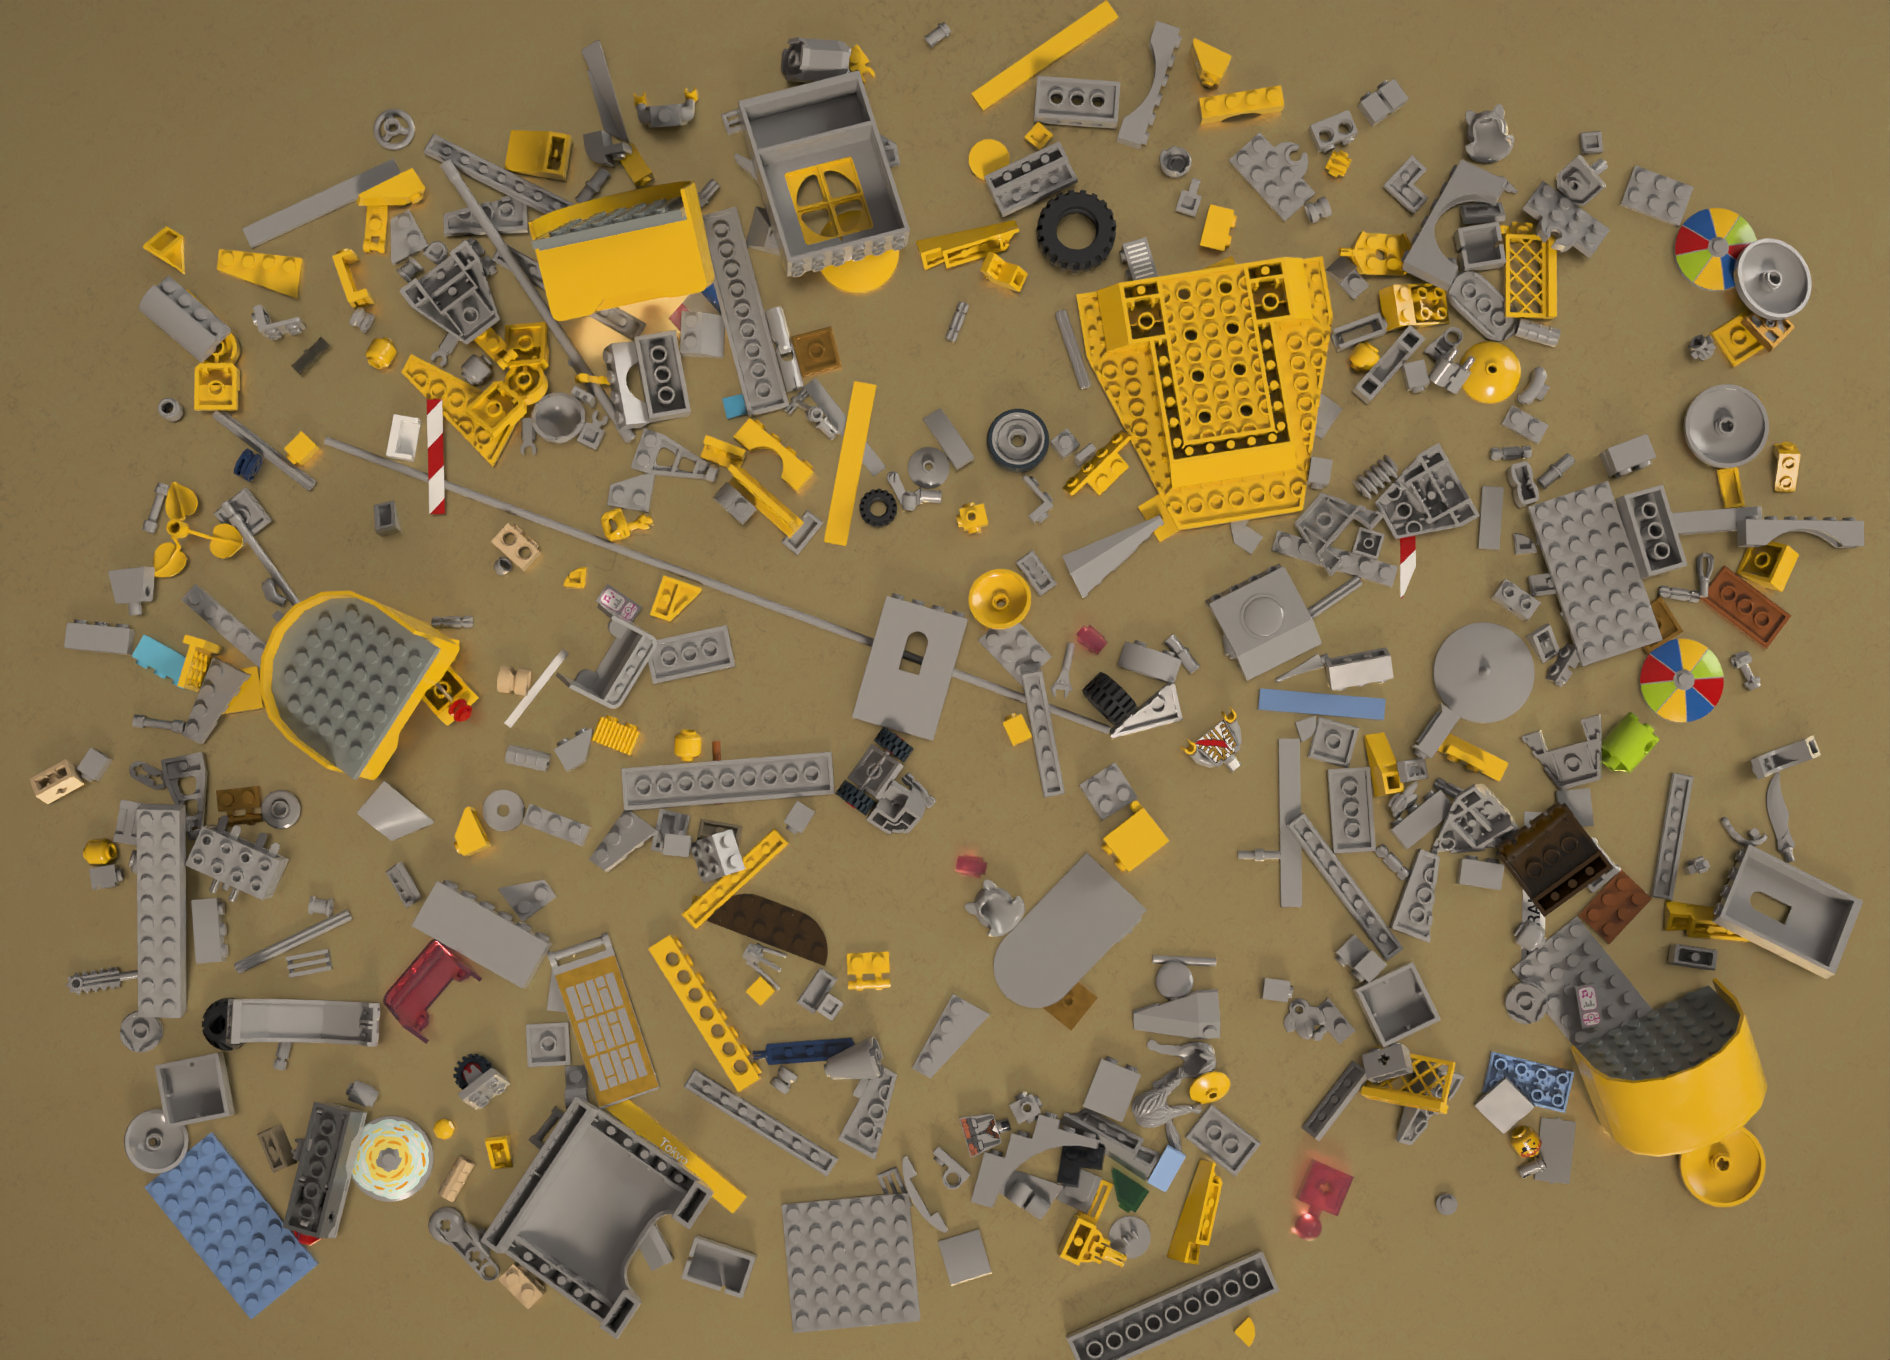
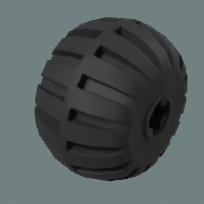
M223 998L215 1001L206 1009L203 1015L202 1027L204 1029L202 1032L205 1039L210 1045L223 1051H232L246 1044L226 1043L228 999L235 998Z

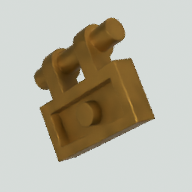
M260 786L216 791L218 812H227L229 818L228 827H234L236 824L246 823L247 825H254V822H262V814H254L253 808L261 807ZM245 809V815L235 816L234 810Z

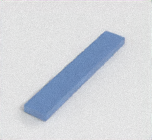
M1260 688L1258 710L1384 720L1386 699Z

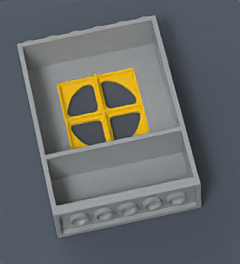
M859 71L738 101V120L787 277H798L811 270L813 272L821 271L830 265L840 266L849 260L859 261L864 259L865 256L872 254L873 256H878L891 249L894 251L901 250L908 244L910 229ZM826 171H835L846 176L855 185L857 191L836 198L831 197L824 173ZM815 175L818 179L823 200L806 206H798L796 198L800 185L808 176ZM853 201H860L862 210L857 224L851 231L843 232L835 207ZM822 209L827 210L834 235L826 237L813 232L806 226L801 216Z

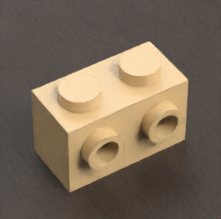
M515 1262L498 1280L529 1309L546 1291L543 1289L544 1285L537 1278L533 1279L528 1274L529 1270Z

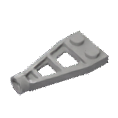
M644 428L631 465L632 469L646 474L704 479L715 482L719 472L718 466L707 463L667 436ZM661 448H668L675 453L676 459L672 466H659L656 463ZM682 457L695 462L692 472L678 469Z
M204 752L161 760L164 781L174 804L184 805V802L187 800H197V814L193 816L186 814V831L189 841L196 840L202 826H204L208 775ZM194 776L196 778L195 792L191 795H183L178 787V780ZM197 826L198 830H192V828Z

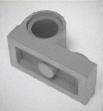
M585 1065L565 1066V1108L568 1109L575 1097L589 1102L588 1078Z
M939 1145L933 1151L935 1157L933 1159L942 1167L945 1164L948 1166L943 1173V1184L949 1189L958 1188L966 1181L970 1173ZM949 1173H956L959 1180L955 1184L948 1183L946 1177Z

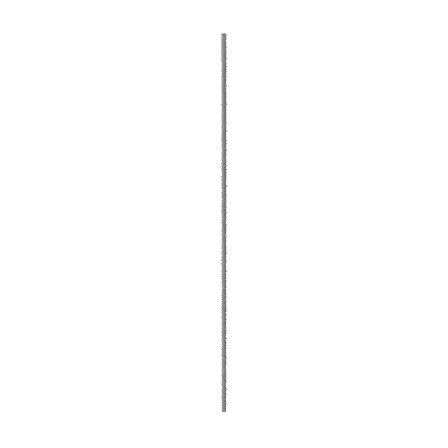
M325 438V445L428 482V474L333 438ZM444 480V489L868 646L872 647L874 639ZM904 650L902 656L903 659L922 665L924 657ZM954 668L952 677L1026 704L1024 694ZM1048 703L1049 711L1052 714L1106 734L1110 731L1111 726Z

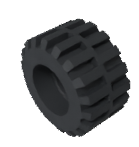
M1099 672L1082 689L1085 698L1108 721L1120 727L1138 709L1135 701L1129 694L1103 672Z

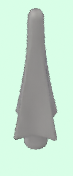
M1317 653L1301 665L1277 677L1275 681L1280 682L1298 674L1323 668L1325 659H1329L1327 653L1321 656Z

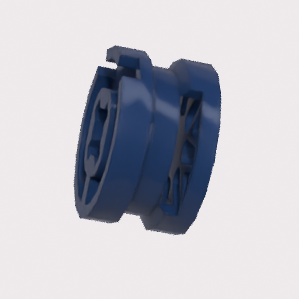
M248 448L245 449L236 462L234 474L239 477L243 476L245 480L251 482L254 479L253 475L258 473L261 468L263 456L253 454V451Z

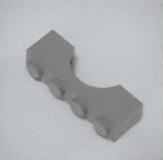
M1409 325L1355 386L1352 392L1368 405L1426 338Z
M611 343L604 348L603 360L608 370L607 381L611 386L610 397L615 407V422L618 424L619 430L642 428L650 423L646 402L635 398L629 391L626 383L629 368L638 362L635 343Z

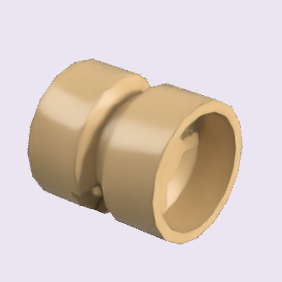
M501 665L497 679V692L510 693L514 691L517 695L527 696L531 682V669L518 668L515 670L513 666Z

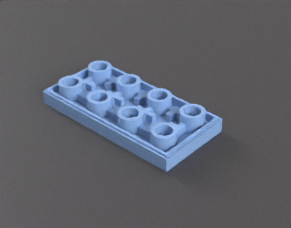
M1491 1051L1481 1093H1486L1506 1076L1535 1106L1565 1113L1574 1071Z

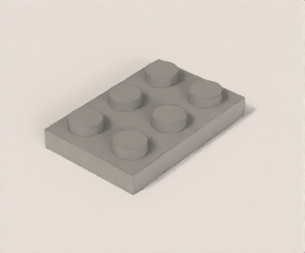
M1635 165L1620 206L1678 227L1694 187Z
M1020 623L1007 629L990 628L978 640L1021 686L1023 685L1021 673L1039 670L1052 657Z

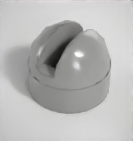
M500 557L494 564V570L497 571L498 575H506L512 570V563L508 558Z

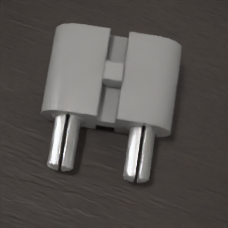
M1453 347L1447 357L1442 356L1428 375V378L1433 383L1441 387L1444 386L1450 392L1457 394L1470 376L1471 372L1469 369L1475 362V358L1469 356L1463 366L1454 363L1453 360L1459 350Z

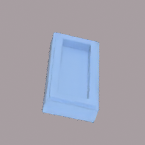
M1167 1145L1147 1183L1166 1192L1183 1163L1186 1154Z

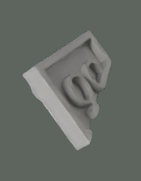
M630 810L623 811L589 860L604 871L609 872L626 859L629 853L643 846L646 840L651 836L657 835L659 831Z

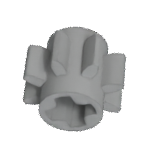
M1703 334L1695 336L1691 340L1690 346H1688L1694 359L1699 357L1702 361L1710 358L1716 348L1713 344L1714 340L1710 335L1706 338Z

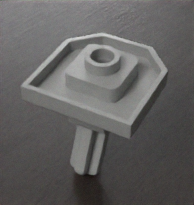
M1579 154L1557 174V189L1575 205H1586L1607 186L1598 176L1607 169V162L1598 159L1590 166Z

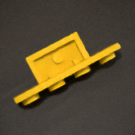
M1124 431L1114 434L1109 443L1100 448L1090 461L1083 464L1081 470L1075 476L1067 480L1063 490L1073 496L1083 485L1088 483L1094 492L1100 496L1129 467L1117 452L1131 440V436Z
M1450 733L1437 750L1447 755L1449 761L1456 764L1460 762L1466 765L1467 770L1476 774L1480 772L1496 781L1501 780L1508 766L1506 761Z

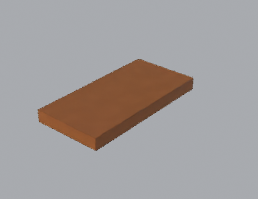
M1725 565L1721 567L1709 583L1708 597H1700L1699 599L1764 649L1769 647L1791 617L1789 613Z

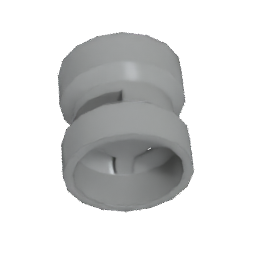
M1324 196L1318 198L1315 203L1309 202L1304 205L1306 214L1312 224L1318 222L1320 217L1327 218L1332 215L1330 205Z
M781 1065L777 1076L773 1077L769 1083L782 1093L787 1094L791 1083L795 1082L798 1076Z

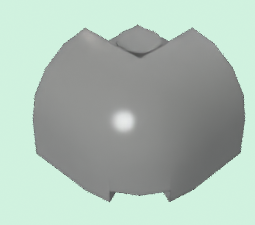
M893 780L880 800L877 799L866 820L890 835L892 832L907 834L920 821L925 812L926 803L924 797L915 787L908 790Z

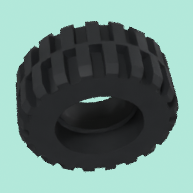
M1068 190L1066 194L1061 192L1056 195L1055 199L1051 198L1047 202L1046 207H1043L1040 212L1036 229L1037 244L1042 250L1043 257L1045 259L1048 258L1052 266L1055 267L1057 265L1064 272L1066 270H1072V273H1078L1080 270L1087 272L1092 267L1096 268L1101 265V262L1109 256L1116 237V220L1113 219L1114 214L1112 210L1107 208V203L1104 200L1100 201L1098 195L1094 193L1092 195L1086 194V190H1080V192ZM1069 214H1081L1088 217L1094 223L1096 229L1093 242L1083 249H1071L1064 246L1057 237V225L1063 217Z

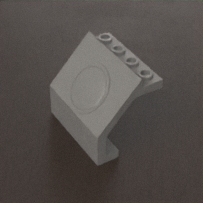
M1280 564L1270 566L1267 570L1253 575L1247 580L1235 584L1229 589L1205 600L1208 609L1218 621L1239 663L1238 668L1247 681L1322 644L1309 611L1287 570Z

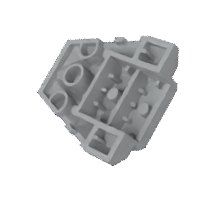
M1439 443L1421 452L1375 502L1379 511L1383 513V518L1395 539L1461 527L1480 516Z

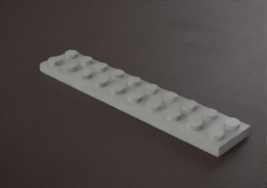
M737 207L702 215L715 275L713 283L748 415L753 417L784 409L789 406Z
M832 752L621 769L624 811L835 794Z

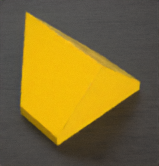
M165 226L143 245V248L154 257L185 275L184 236Z

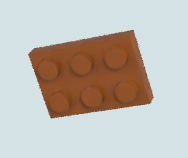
M1621 870L1607 882L1577 916L1607 944H1610L1652 898Z

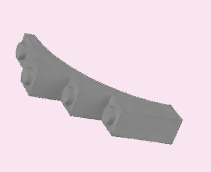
M1045 1111L1044 1115L1039 1114L1033 1138H1030V1133L1018 1130L1017 1134H1011L1005 1157L1002 1156L1003 1152L991 1149L990 1152H984L971 1202L990 1208L994 1207L999 1192L1009 1176L1021 1164L1036 1154L1061 1146H1084L1097 1149L1100 1140L1095 1139L1096 1135L1084 1131L1083 1135L1075 1133V1128L1063 1125V1129H1060L1061 1120L1057 1119V1114Z

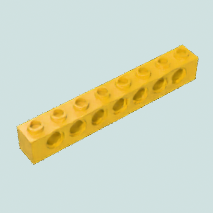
M668 935L648 949L739 1093L761 1078L759 1074L762 1071L756 1062L751 1063L748 1058L750 1055L749 1050L745 1044L740 1045L736 1039L739 1035L733 1026L729 1028L725 1021L728 1019L722 1008L718 1009L714 1004L717 1001L711 990L706 991L702 985L705 983L703 977L699 972L695 973L691 966L694 963L688 954L684 956L680 950L683 946L677 936L673 938L672 935ZM671 952L678 955V962L674 965L667 961V956ZM686 970L689 973L690 978L687 982L679 980L678 974L680 971ZM697 988L700 990L701 997L698 1000L690 998L689 993L691 989ZM708 1006L712 1009L710 1018H704L701 1015L702 1007ZM715 1024H720L723 1027V1034L721 1036H715L712 1033V1027ZM726 1042L734 1044L735 1050L732 1054L724 1052L723 1046ZM737 1060L745 1062V1071L738 1072L735 1069L734 1065Z

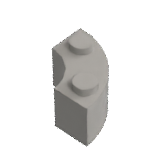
M1137 640L1134 643L1125 641L1118 666L1159 681L1175 682L1182 661L1174 657L1175 653L1167 650L1159 652L1147 648L1146 643Z

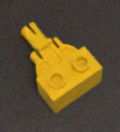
M1074 1214L1057 1250V1254L1061 1258L1076 1265H1080V1262L1087 1263L1092 1261L1101 1264V1259L1122 1268L1124 1265L1123 1261L1127 1259L1126 1254H1122L1107 1246L1110 1245V1240L1103 1237L1093 1222Z

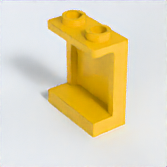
M345 248L337 251V254L332 256L348 303L355 310L358 307L365 308L374 305V298L366 288L357 291L349 268L350 265L360 262L359 257L352 249Z

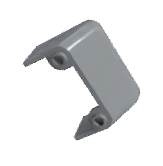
M598 604L597 608L610 618L608 631L616 636L614 642L595 672L583 669L576 675L574 680L558 672L555 676L569 688L608 708L615 709L621 706L656 649L657 641L654 636L630 620Z

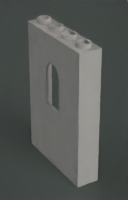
M892 593V596H886L852 718L933 741L968 619L964 618L965 613L953 610L952 614L944 612V607L932 605V608L924 606L925 602L912 599V602L904 600V596ZM916 631L924 633L928 639L919 675L899 670L907 638Z
M1750 844L1743 849L1740 848L1735 856V860H1737L1736 865L1730 869L1727 876L1729 882L1720 893V896H1722L1721 902L1717 903L1713 910L1715 916L1712 922L1825 979L1835 975L1863 901ZM1754 892H1762L1790 906L1791 909L1785 924L1756 911L1750 904L1751 895Z

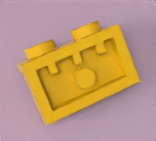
M708 435L705 436L703 441L704 448L700 456L702 459L725 468L732 464L738 470L741 469L747 454L745 449Z

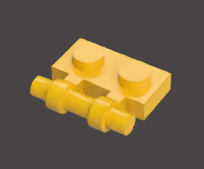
M889 951L847 954V974H856V981H848V990L857 989V991H863V989L876 988V990L890 988V979H882L881 973H890ZM875 973V980H863L862 974Z

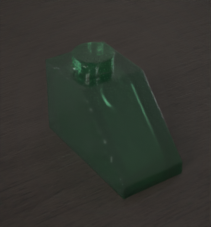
M1112 1166L1110 1171L1116 1200L1120 1202L1118 1206L1127 1213L1131 1210L1136 1213L1149 1190Z

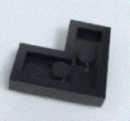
M1062 1146L1057 1185L1078 1188L1081 1168L1103 1170L1105 1147L1095 1149L1084 1146Z

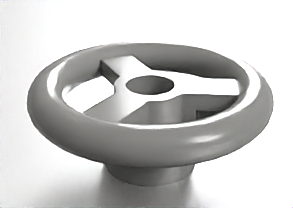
M389 109L377 117L373 132L381 146L397 150L411 142L415 133V126L412 118L406 112L399 109ZM393 115L404 118L408 128L402 127L400 122L393 118ZM385 118H387V120L384 122V130L386 131V134L382 137L380 134V125ZM397 126L395 131H390V128ZM398 134L407 135L406 138L399 143L388 142L392 138V136H396Z

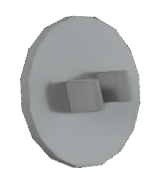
M1124 1216L1117 1219L1109 1231L1111 1248L1126 1254L1127 1258L1141 1256L1148 1249L1151 1241L1147 1224L1134 1216Z

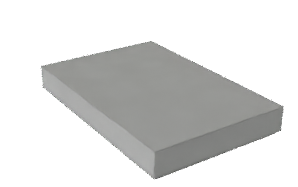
M1211 1103L1185 1136V1138L1235 1177L1261 1144Z

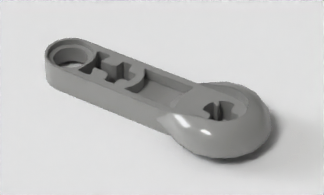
M443 1207L434 1211L428 1223L429 1232L432 1237L438 1242L452 1246L482 1279L489 1282L495 1280L500 1274L499 1265L491 1257H487L475 1244L463 1225L464 1220L461 1214L450 1207ZM443 1219H445V1222L448 1220L451 1222L449 1225L451 1229L449 1231L447 1228L445 1230L441 1228L443 1226L441 1222ZM479 1251L480 1255L478 1257L483 1262L486 1258L488 1262L479 1269L477 1266L481 1263L477 1259L472 1261V1254L470 1252ZM488 1265L493 1266L496 1269L495 1276L487 1277L484 1273L485 1267Z

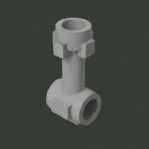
M1741 651L1731 658V663L1735 669L1741 668L1747 680L1744 685L1751 691L1761 686V680L1759 676L1754 677L1748 665L1752 662L1749 652Z

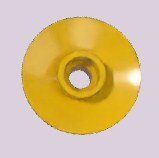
M1213 1071L1202 1074L1190 1085L1189 1095L1196 1103H1213L1221 1099L1228 1092L1230 1080L1222 1072Z

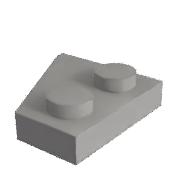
M647 473L610 484L607 506L649 513L655 474Z

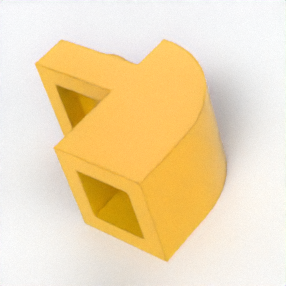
M988 252L980 269L988 280L1020 292L1028 275L1018 265L1005 262L992 252Z

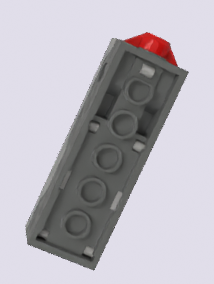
M314 1102L282 1227L292 1230L299 1243L314 1245L323 1238H336L367 1112L331 1102Z

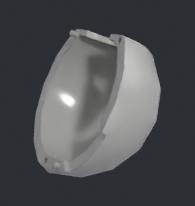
M564 392L550 393L543 396L535 404L532 412V425L536 433L545 441L561 444L574 438L585 424V410L581 402L573 395Z

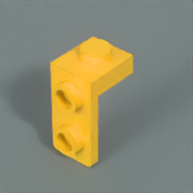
M630 143L628 145L632 147V154L626 155L625 159L620 160L635 187H643L649 184L654 176L634 143Z
M1791 442L1774 444L1773 452L1778 459L1774 491L1795 492L1801 454L1796 445Z

